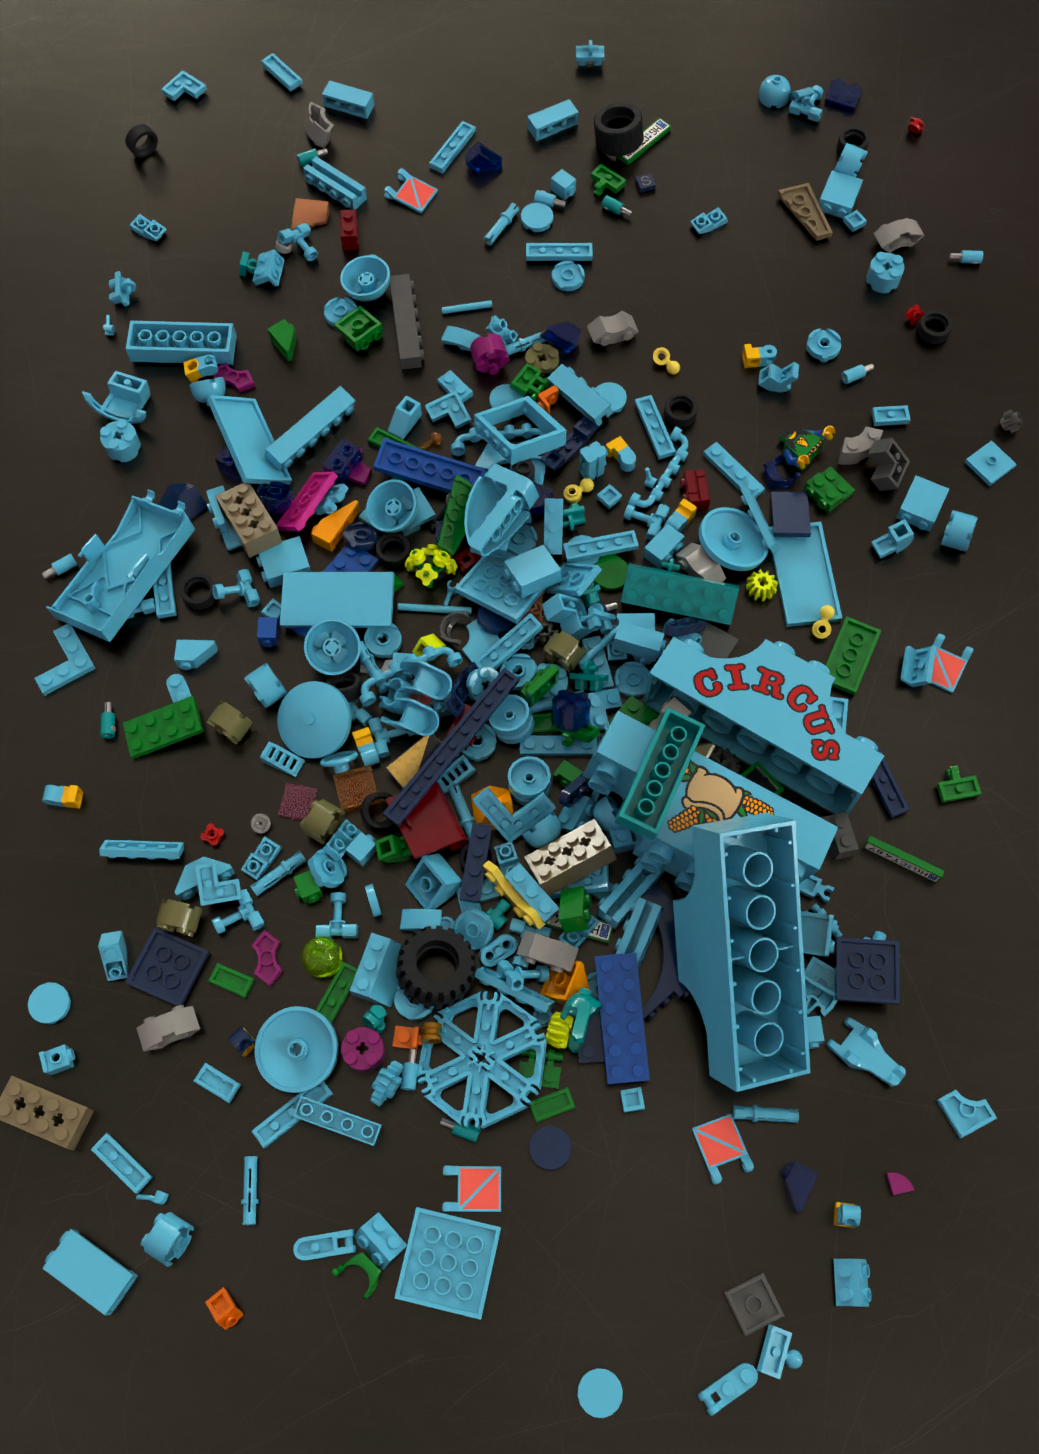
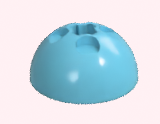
M366 255L357 257L343 268L340 276L341 285L345 292L355 300L362 302L376 300L385 293L389 286V267L383 259L376 256Z
M388 480L379 484L371 492L366 505V514L369 522L376 529L387 533L400 532L409 527L418 512V500L414 490L401 480Z
M332 618L319 621L310 628L304 641V653L309 664L320 673L326 675H339L347 672L356 664L361 652L360 638L356 630L350 624L340 619Z

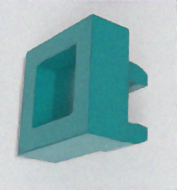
M244 251L239 264V275L246 277L247 271L252 274L254 273L255 267H251V265L256 266L257 260L249 259L250 253Z

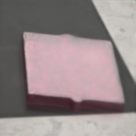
M286 783L278 816L292 818L293 821L296 819L303 820L311 811L310 806L316 799L318 789L305 787L303 784L299 786Z

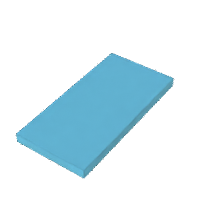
M209 395L207 401L243 483L290 485L292 478L288 470L283 468L279 471L264 457L266 448L275 441L256 399Z
M821 522L810 523V537H774L780 550L774 554L771 551L786 627L811 625L821 620L820 609L824 605H830L835 610L834 617L829 619L828 623L840 622L842 620ZM772 526V527H769V528H770V530H771V532H772V534H773V526Z
M283 572L280 626L282 628H311L319 621L334 618L347 622L353 628H392L395 574L394 572Z

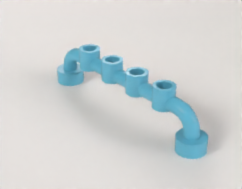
M529 423L523 424L521 429L514 430L513 425H506L504 430L498 431L508 440L517 436L530 438L532 435L541 436L545 434L540 428H532ZM473 427L469 429V433L461 434L456 438L455 442L451 445V453L454 456H462L465 454V444L463 441L470 440L475 443L483 439V437Z
M676 426L670 435L672 441H681V447L677 450L672 461H670L647 500H640L641 495L634 492L628 502L629 505L646 508L651 506L655 500L658 502L661 500L664 494L661 490L663 487H669L672 481L669 477L671 474H677L680 469L679 461L684 462L689 454L686 451L688 440L681 433L682 429Z
M433 646L425 647L423 649L424 654L417 657L415 653H412L405 658L426 662L433 661L439 655L446 654L448 655L446 661L450 667H455L463 661L459 652H454L449 647L434 649ZM398 661L390 663L388 665L389 670L383 673L381 669L371 672L372 678L366 680L361 687L362 695L359 699L363 706H369L377 700L374 693L369 691L372 685L382 684L386 679L392 676L397 677L405 671L400 668Z

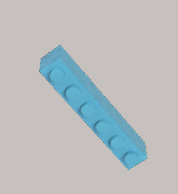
M339 386L266 448L264 457L279 471L283 468L287 469L293 463V459L296 457L300 458L305 453L307 447H313L321 435L323 437L327 435L333 425L337 426L342 421L343 416L350 415L354 410L353 406L356 400Z

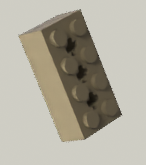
M242 483L215 496L222 514L249 558L282 543L277 526L250 483Z
M595 819L524 857L539 886L548 896L617 860L611 844Z
M12 1075L0 1097L1 1121L72 1151H75L94 1110ZM61 1118L64 1120L62 1124L59 1123Z

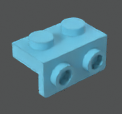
M274 249L259 254L252 281L256 285L270 281L275 287L278 286L285 260Z
M906 646L901 681L911 687L931 684L936 649L930 646L916 650L911 646Z
M583 796L572 807H563L558 817L561 822V831L569 833L592 820L596 804L590 797Z
M379 1212L360 1227L354 1236L358 1245L367 1251L373 1263L382 1270L407 1247V1244Z
M834 1259L836 1306L869 1307L872 1295L870 1288H868L870 1268L866 1259Z

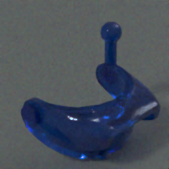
M782 455L772 458L763 464L767 479L773 485L779 487L793 486L796 479L801 477L800 472H796L793 479H787L777 472L775 464L785 459Z

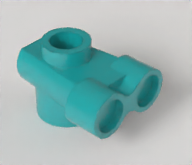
M503 898L495 909L491 907L486 912L493 922L494 929L497 931L508 920L503 914L511 907Z
M373 1005L364 1014L362 1021L367 1028H371L378 1034H381L385 1028L384 1017L387 1015V1012L382 1006Z

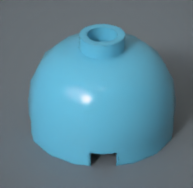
M781 75L768 76L761 83L759 89L760 102L770 108L771 105L776 106V108L785 106L789 101L791 93L789 81Z
M224 377L189 384L193 397L200 403H207V406H209L207 401L209 395L224 396L226 391Z
M609 795L601 798L596 803L593 812L595 821L601 830H604L606 833H609V829L618 830L624 828L614 823L620 809L617 807L618 804Z
M552 811L524 832L522 836L531 846L541 848L558 838L562 830L561 822Z

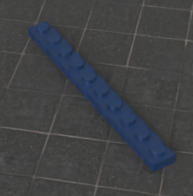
M503 668L384 811V817L398 827L401 826L515 688L520 678Z

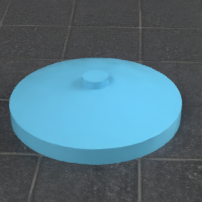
M729 507L714 509L704 517L699 526V539L705 552L715 562L735 571L755 569L766 558L769 550H766L762 543L763 535H759L755 528L756 520H752L750 515L741 510Z
M318 681L305 682L290 690L281 702L277 717L278 731L284 744L299 756L315 759L327 757L335 753L345 743L352 722L350 706L344 695L334 686Z
M288 1007L273 1014L262 1025L255 1042V1061L260 1074L271 1086L285 1092H306L322 1084L332 1073L338 1059V1037L333 1025L323 1014L307 1007Z

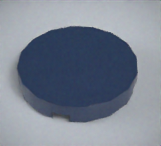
M363 522L350 524L343 531V541L346 546L357 551H368L375 548L380 537L379 531L374 526L370 527L367 523Z
M480 606L477 613V623L487 633L502 635L512 627V621L483 606Z
M545 1126L538 1129L529 1142V1153L534 1163L544 1170H556L562 1167L571 1155L569 1136L556 1126Z

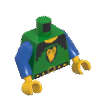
M827 426L824 430L817 431L798 428L793 434L784 430L780 434L779 439L785 443L782 453L787 464L796 466L799 470L803 471L821 451L825 438L827 440L833 438L832 434L836 433L834 427Z

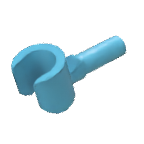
M106 315V323L103 325V329L105 330V335L113 336L115 334V327L110 325V315Z
M647 467L645 468L646 480L644 485L653 489L658 479L651 476L650 469Z
M451 580L447 583L448 593L443 606H448L452 595L456 594L455 587H451Z
M157 1190L155 1196L137 1194L136 1199L148 1200L163 1205L169 1194Z

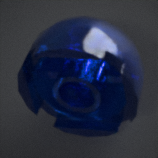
M272 481L270 485L265 486V483L261 484L257 488V496L268 513L279 515L291 507L293 489H290V485L286 483Z

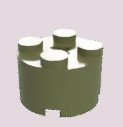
M558 630L554 632L543 647V652L546 654L544 658L551 664L555 662L560 665V668L565 669L567 674L576 668L587 651L584 646L582 648L578 646L579 641L564 631H561L559 634Z
M223 701L219 703L206 722L213 730L220 735H225L228 740L236 745L253 724L248 717L243 718L244 716L240 711Z
M325 799L320 801L314 800L310 806L311 811L301 821L300 828L303 829V833L326 845L327 840L332 837L344 820L341 816L342 814L345 815V811Z
M162 899L156 927L172 933L176 929V932L182 935L193 937L197 931L203 909L197 906L194 909L190 908V904Z

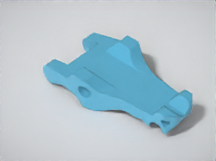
M847 1017L843 1023L852 1031L841 1045L830 1039L826 1044L827 1047L839 1056L848 1067L868 1071L881 1081L889 1084L890 1087L898 1085L905 1076V1068L898 1065L885 1053L874 1030Z

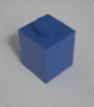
M258 617L257 639L259 645L264 647L279 646L280 624L278 618Z

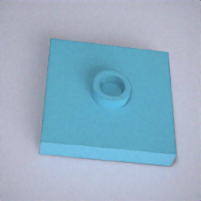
M992 440L965 461L989 486L1017 465Z

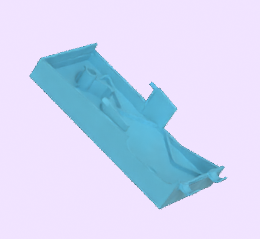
M149 489L145 498L132 495V500L116 532L107 544L104 545L95 534L82 547L78 557L83 555L87 562L51 607L46 606L54 618L110 642L194 532L195 528L184 511L185 503L178 501L177 508L170 510L152 503L155 493Z

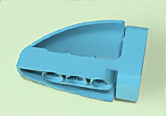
M495 463L491 465L483 477H478L469 494L464 519L467 541L473 552L483 557L488 556L512 537L530 517V512L526 510H530L539 498L536 487L530 479Z

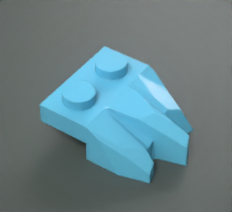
M812 956L804 970L807 1014L815 1007L820 1006L821 1013L825 1017L837 1002L835 1000V969Z

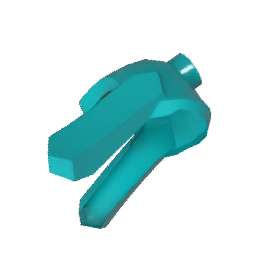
M581 987L578 993L573 994L567 1000L560 1015V1018L564 1021L567 1015L575 1017L568 1042V1047L572 1053L580 1052L585 1040L588 1022L602 1008L601 1002L591 997L592 992L584 987Z

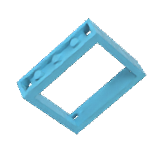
M529 396L474 414L473 425L476 432L511 465L566 445L567 430ZM524 414L545 433L513 446L492 425Z

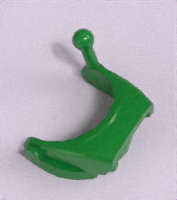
M361 1252L349 1259L344 1265L341 1264L338 1268L332 1269V1275L337 1276L349 1265H359L366 1271L369 1277V1288L363 1296L364 1299H368L378 1286L382 1270L364 1252Z

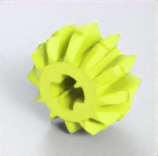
M761 569L758 571V574L753 572L746 581V590L749 591V596H755V601L758 598H761L762 602L766 598L770 600L773 594L776 593L778 582L774 580V575L769 576L768 571L763 573Z
M555 1012L551 1016L547 1028L546 1040L553 1047L565 1049L570 1039L574 1017L567 1015L564 1021L560 1018L561 1013Z

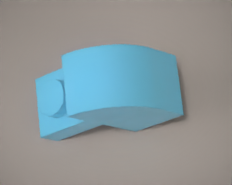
M793 362L783 369L773 363L760 370L758 385L774 392L791 390V383L798 379L799 364Z
M904 519L888 527V533L871 541V545L881 559L893 552L897 554L904 550L913 541L914 533Z

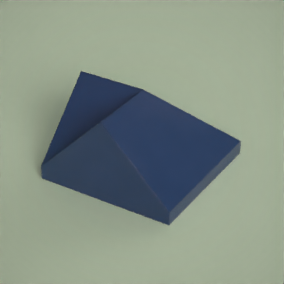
M188 483L168 484L159 502L160 506L170 510L177 508L178 501L185 503L184 511L190 521L208 509L207 503L196 487Z

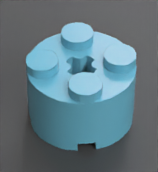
M846 143L834 171L856 177L857 174L855 172H859L862 166L860 160L864 161L868 151Z
M878 252L871 261L866 276L867 283L872 286L871 288L874 291L888 293L898 287L904 272L903 258L892 253Z
M125 419L113 421L100 430L101 443L110 459L128 462L138 455L141 442L135 428L126 422Z
M952 510L941 545L966 552L978 517Z
M267 663L244 678L265 708L287 695L286 689Z
M168 1212L165 1215L160 1213L155 1218L154 1227L150 1233L143 1237L141 1246L144 1247L145 1253L168 1267L173 1264L170 1261L174 1257L179 1259L192 1238L189 1232L190 1230L193 1231L194 1227L172 1212Z

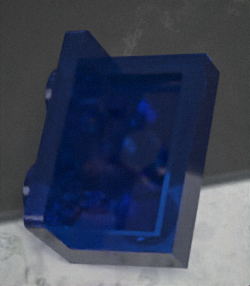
M840 79L832 80L825 101L855 109L862 94V88L857 84H845Z

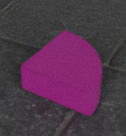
M893 1172L886 1173L892 1195L914 1191L911 1182L903 1175Z

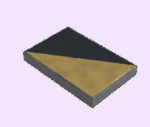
M434 734L423 736L385 768L401 788L404 789L439 747L441 742Z

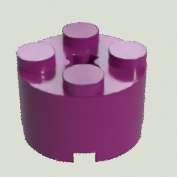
M489 333L484 338L479 336L470 345L476 369L480 372L495 375L510 360L502 337L498 334Z
M367 1027L350 1030L341 1045L344 1061L357 1073L366 1074L373 1072L382 1064L386 1054L385 1045L380 1035ZM363 1046H366L368 1051H364V1054L362 1055L359 1049H362Z

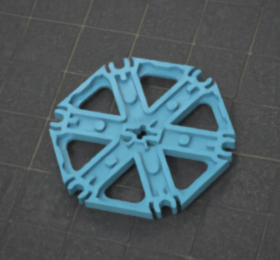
M487 991L476 993L455 1003L454 1006L438 1011L444 1018L434 1015L438 1023L442 1024V1030L440 1031L442 1042L460 1055V1057L431 1069L430 1060L433 1044L422 1043L417 1077L419 1078L418 1083H428V1086L421 1090L423 1094H428L424 1097L461 1126L464 1123L466 1128H469L471 1120H475V1128L480 1129L481 1127L484 1129L528 1108L522 1101L524 1100L527 1104L531 1105L532 1102L527 1098L530 1092L536 1095L539 1094L533 1085L541 1090L547 1040L544 1033L536 1035V1031L542 1028L536 1018L500 993L499 996L497 992L494 993V998L488 1000L489 993ZM477 1007L478 1012L473 1039L453 1024V1018L461 1012ZM503 1010H509L523 1020V1027L496 1039L499 1016ZM533 1049L536 1051L534 1074L530 1078H525L504 1062L522 1052ZM474 1053L481 1056L486 1054L485 1059L490 1065L485 1062L479 1063V1059ZM467 1079L463 1109L457 1111L441 1098V1093L444 1089ZM490 1079L513 1096V1103L510 1106L493 1114H489L486 1110Z

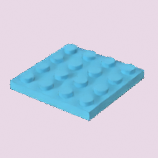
M508 546L506 560L522 553ZM482 556L455 587V592L517 624L547 588L521 598L518 592H514L511 582L506 580L503 575L504 561L506 560Z
M416 1207L394 1299L481 1320L501 1227Z

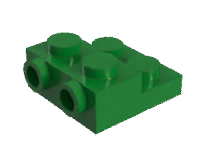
M358 306L334 324L335 329L346 338L347 343L357 352L361 349H367L370 342L374 339L379 340L384 333L382 324L361 306Z
M831 466L822 473L818 472L806 481L804 486L808 496L812 497L818 506L827 513L831 512L855 492V489Z
M554 664L551 667L547 666L544 670H538L534 675L535 678L531 682L527 681L520 688V697L530 707L535 705L558 683L559 668Z

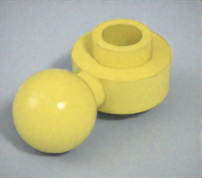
M660 347L654 351L653 360L657 365H666L667 372L671 375H675L680 371V364L677 361L670 360V353L666 348ZM664 354L665 358L660 360L658 355Z
M584 478L580 482V486L568 485L564 489V499L570 504L579 502L582 492L593 490L594 482L590 478Z
M824 605L820 609L821 620L816 621L812 625V634L816 638L823 639L831 633V625L828 623V620L834 617L835 610L830 605ZM820 626L825 627L823 633H820L818 630Z

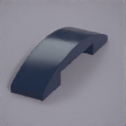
M584 416L566 437V445L547 452L540 458V461L552 470L562 467L583 448L597 430L598 425Z
M475 662L468 665L452 683L450 694L444 699L445 704L456 718L460 716L465 708L464 701L469 693L466 681L469 674L473 670L478 669Z

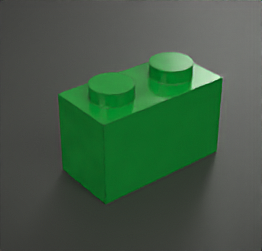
M584 886L560 891L559 921L564 933L588 930L589 921H591L589 906L592 905V898L590 893L587 894Z

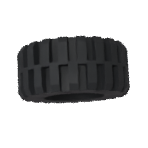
M431 926L424 927L422 932L418 929L413 933V937H407L404 945L399 950L396 978L399 979L398 985L400 989H404V995L408 999L410 997L413 998L414 1004L419 1005V1003H422L424 1008L430 1009V1006H435L436 1010L442 1009L443 1005H446L448 1008L454 1006L455 1000L460 1002L464 998V994H468L471 984H473L477 963L475 961V952L471 950L472 945L468 940L464 942V936L461 933L455 934L454 929L449 927L448 930L442 929L443 926H436V929H431ZM427 955H442L453 963L455 973L446 980H430L419 972L417 962Z

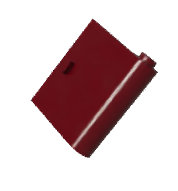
M438 782L434 784L401 826L398 827L414 860L446 847L456 851L468 843V839ZM398 795L385 799L388 807Z

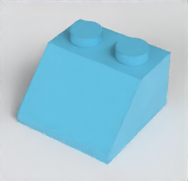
M438 853L423 856L405 885L424 909H436L455 894L462 880Z

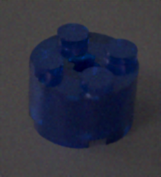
M567 690L558 691V695L552 699L551 723L553 725L555 723L558 729L568 732L579 731V728L583 726L584 729L589 726L591 708L588 694L585 692L573 693Z

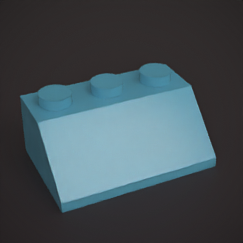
M371 933L350 988L352 996L388 1008L392 1007L395 993L399 986V979L396 978V969L401 944L390 938Z

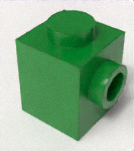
M310 870L293 877L297 885L294 891L297 898H302L304 903H315L323 896Z

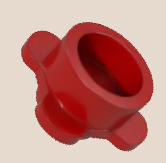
M911 117V122L908 125L909 130L916 134L923 132V121L919 118Z
M914 305V307H910L907 310L905 316L910 320L911 325H916L917 321L924 315V312L920 310L919 305Z
M210 823L206 826L207 829L201 834L200 838L202 841L210 843L211 846H216L224 835V830L222 828L218 829L214 824Z

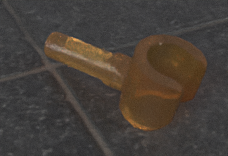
M433 432L430 439L419 448L424 450L433 442L437 445L441 444L443 441L442 435Z

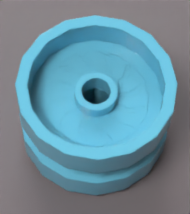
M508 695L489 718L495 735L500 741L507 744L523 742L526 738L530 737L534 730L535 721L529 705L518 695Z
M526 756L513 762L508 771V787L510 795L515 802L525 806L543 791L549 796L551 791V773L548 765L543 760L537 757Z

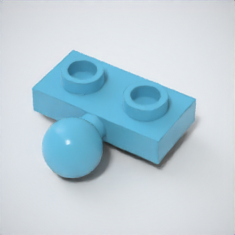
M769 1324L756 1371L780 1379L784 1363L791 1369H797L802 1365L803 1358L801 1353L794 1349L788 1351L792 1336L791 1332Z

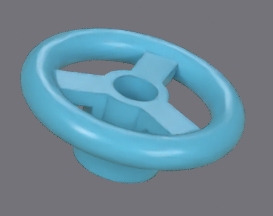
M353 750L338 752L323 758L320 761V765L323 767H333L335 773H342L350 769L348 762L356 759L358 753Z

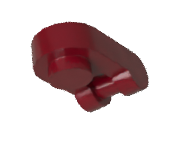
M469 546L453 559L460 566L461 572L467 574L482 556L470 552Z

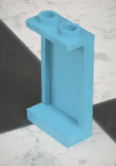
M801 911L803 953L829 957V953H834L835 941L831 940L832 932L836 933L837 920H834V915Z
M75 1229L66 1231L60 1238V1245L57 1249L51 1251L46 1257V1264L42 1269L102 1314L111 1315L138 1275L132 1270L126 1269L80 1235L79 1231Z

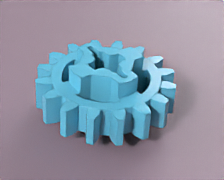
M394 1060L390 1066L388 1065L387 1069L382 1068L371 1087L375 1090L371 1095V1102L380 1107L387 1097L390 1099L394 1096L402 1082V1078L399 1077L403 1069L402 1064Z

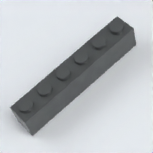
M409 274L390 276V286L401 370L422 367L421 360H424L423 349L419 348V346H422V337L417 333L421 331L419 321L416 322L415 319L419 317L418 309L414 308V305L417 304L416 295L412 294V291H415L414 281H410Z

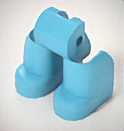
M404 659L401 661L400 668L415 676L414 684L398 677L389 679L384 684V687L389 689L387 697H379L381 699L380 708L402 715L399 721H393L382 716L380 721L416 735L431 736L439 727L437 712L433 708L410 698L412 694H420L430 699H445L452 690V679L445 671L422 660Z

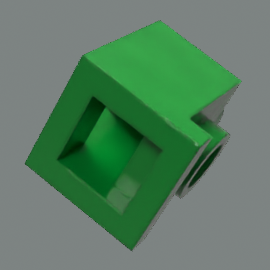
M563 760L553 774V782L556 783L559 780V783L566 788L583 771Z

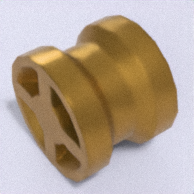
M436 1022L421 1024V1029L423 1030V1035L421 1036L422 1043L438 1044L442 1042V1037L440 1036L442 1024Z

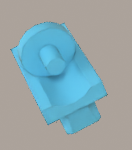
M589 40V45L576 46V61H578V65L585 66L587 61H593V65L600 66L602 61H604V46L592 45V40Z
M117 271L115 272V278L109 280L110 288L115 291L109 294V299L113 304L122 303L124 306H128L129 295L136 290V284L130 278H123L121 272Z
M496 315L491 317V322L486 327L489 333L500 335L505 345L515 342L518 336L514 330L510 331L507 328L508 325L504 319H499Z
M593 603L588 608L589 614L580 617L581 622L586 623L590 631L600 629L601 634H608L613 629L611 622L616 620L614 614L604 612L603 606L600 603Z

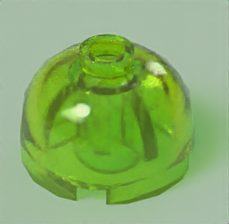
M317 936L312 938L305 944L301 953L303 967L311 976L316 978L330 977L340 969L343 963L342 948L335 940L329 937Z

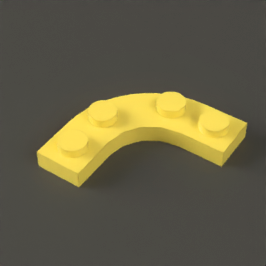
M488 860L483 865L487 871L485 876L491 883L496 885L494 887L495 891L501 897L504 895L514 907L513 911L519 918L523 917L529 926L534 925L540 930L545 923L538 912L518 896L500 869Z

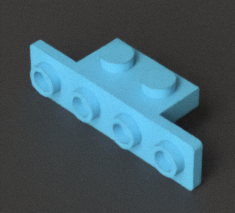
M219 486L206 491L210 501L207 506L210 514L214 513L215 518H212L216 529L220 528L227 550H232L242 545L220 510L215 496L225 492L223 486Z

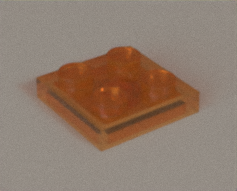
M371 765L333 774L340 807L345 812L360 808L366 796L377 792ZM375 799L370 805L380 803V799Z

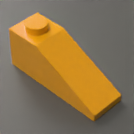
M355 500L321 519L318 525H315L311 531L313 542L332 552L343 537L344 529L346 530L347 526L352 524L359 514V501Z

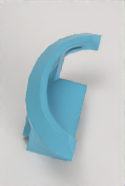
M115 371L107 383L110 394L102 406L94 400L90 393L82 392L86 402L96 412L111 420L125 419L130 424L142 423L147 416L146 411L142 410L151 395L147 380Z

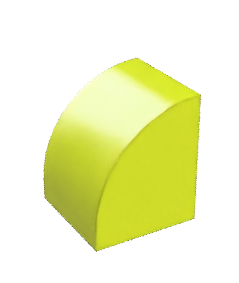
M433 633L421 637L412 652L418 657L424 654L423 649L427 646H433L436 649L446 647V645Z

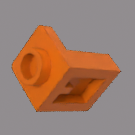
M556 385L538 394L537 404L549 415L550 405H553L559 396V389Z
M395 1026L392 1047L407 1050L416 1049L418 1051V1045H422L421 1036L423 1035L420 1027Z
M224 1287L205 1302L216 1323L225 1330L234 1326L243 1317L242 1311L236 1307L230 1294Z

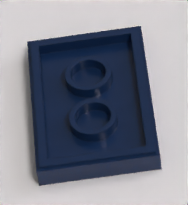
M771 492L773 536L810 537L808 493Z

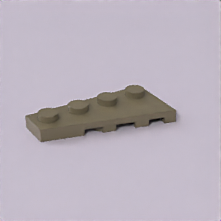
M809 183L778 190V197L816 241L832 236L833 232Z

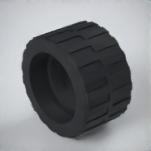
M625 102L609 104L599 110L594 117L596 145L602 153L609 156H625L633 153L642 145L644 140L642 114L638 107Z

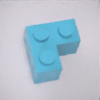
M557 593L542 604L547 621L560 623L562 631L570 634L578 641L592 632L589 630L588 625L580 620L581 616L587 615L581 598Z

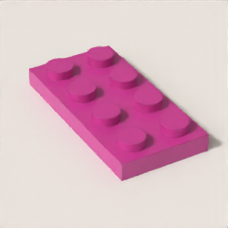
M333 471L313 472L277 522L278 530L301 531L305 527L308 518L315 513V508L324 500L327 491L334 486V481L338 476Z

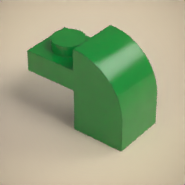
M389 835L375 841L380 861L394 863L412 859V854L403 836Z

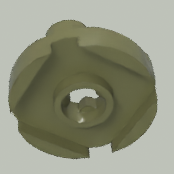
M536 342L527 350L525 364L528 363L542 371L540 376H545L548 373L552 374L559 366V352L550 345ZM539 358H545L546 361L539 362Z

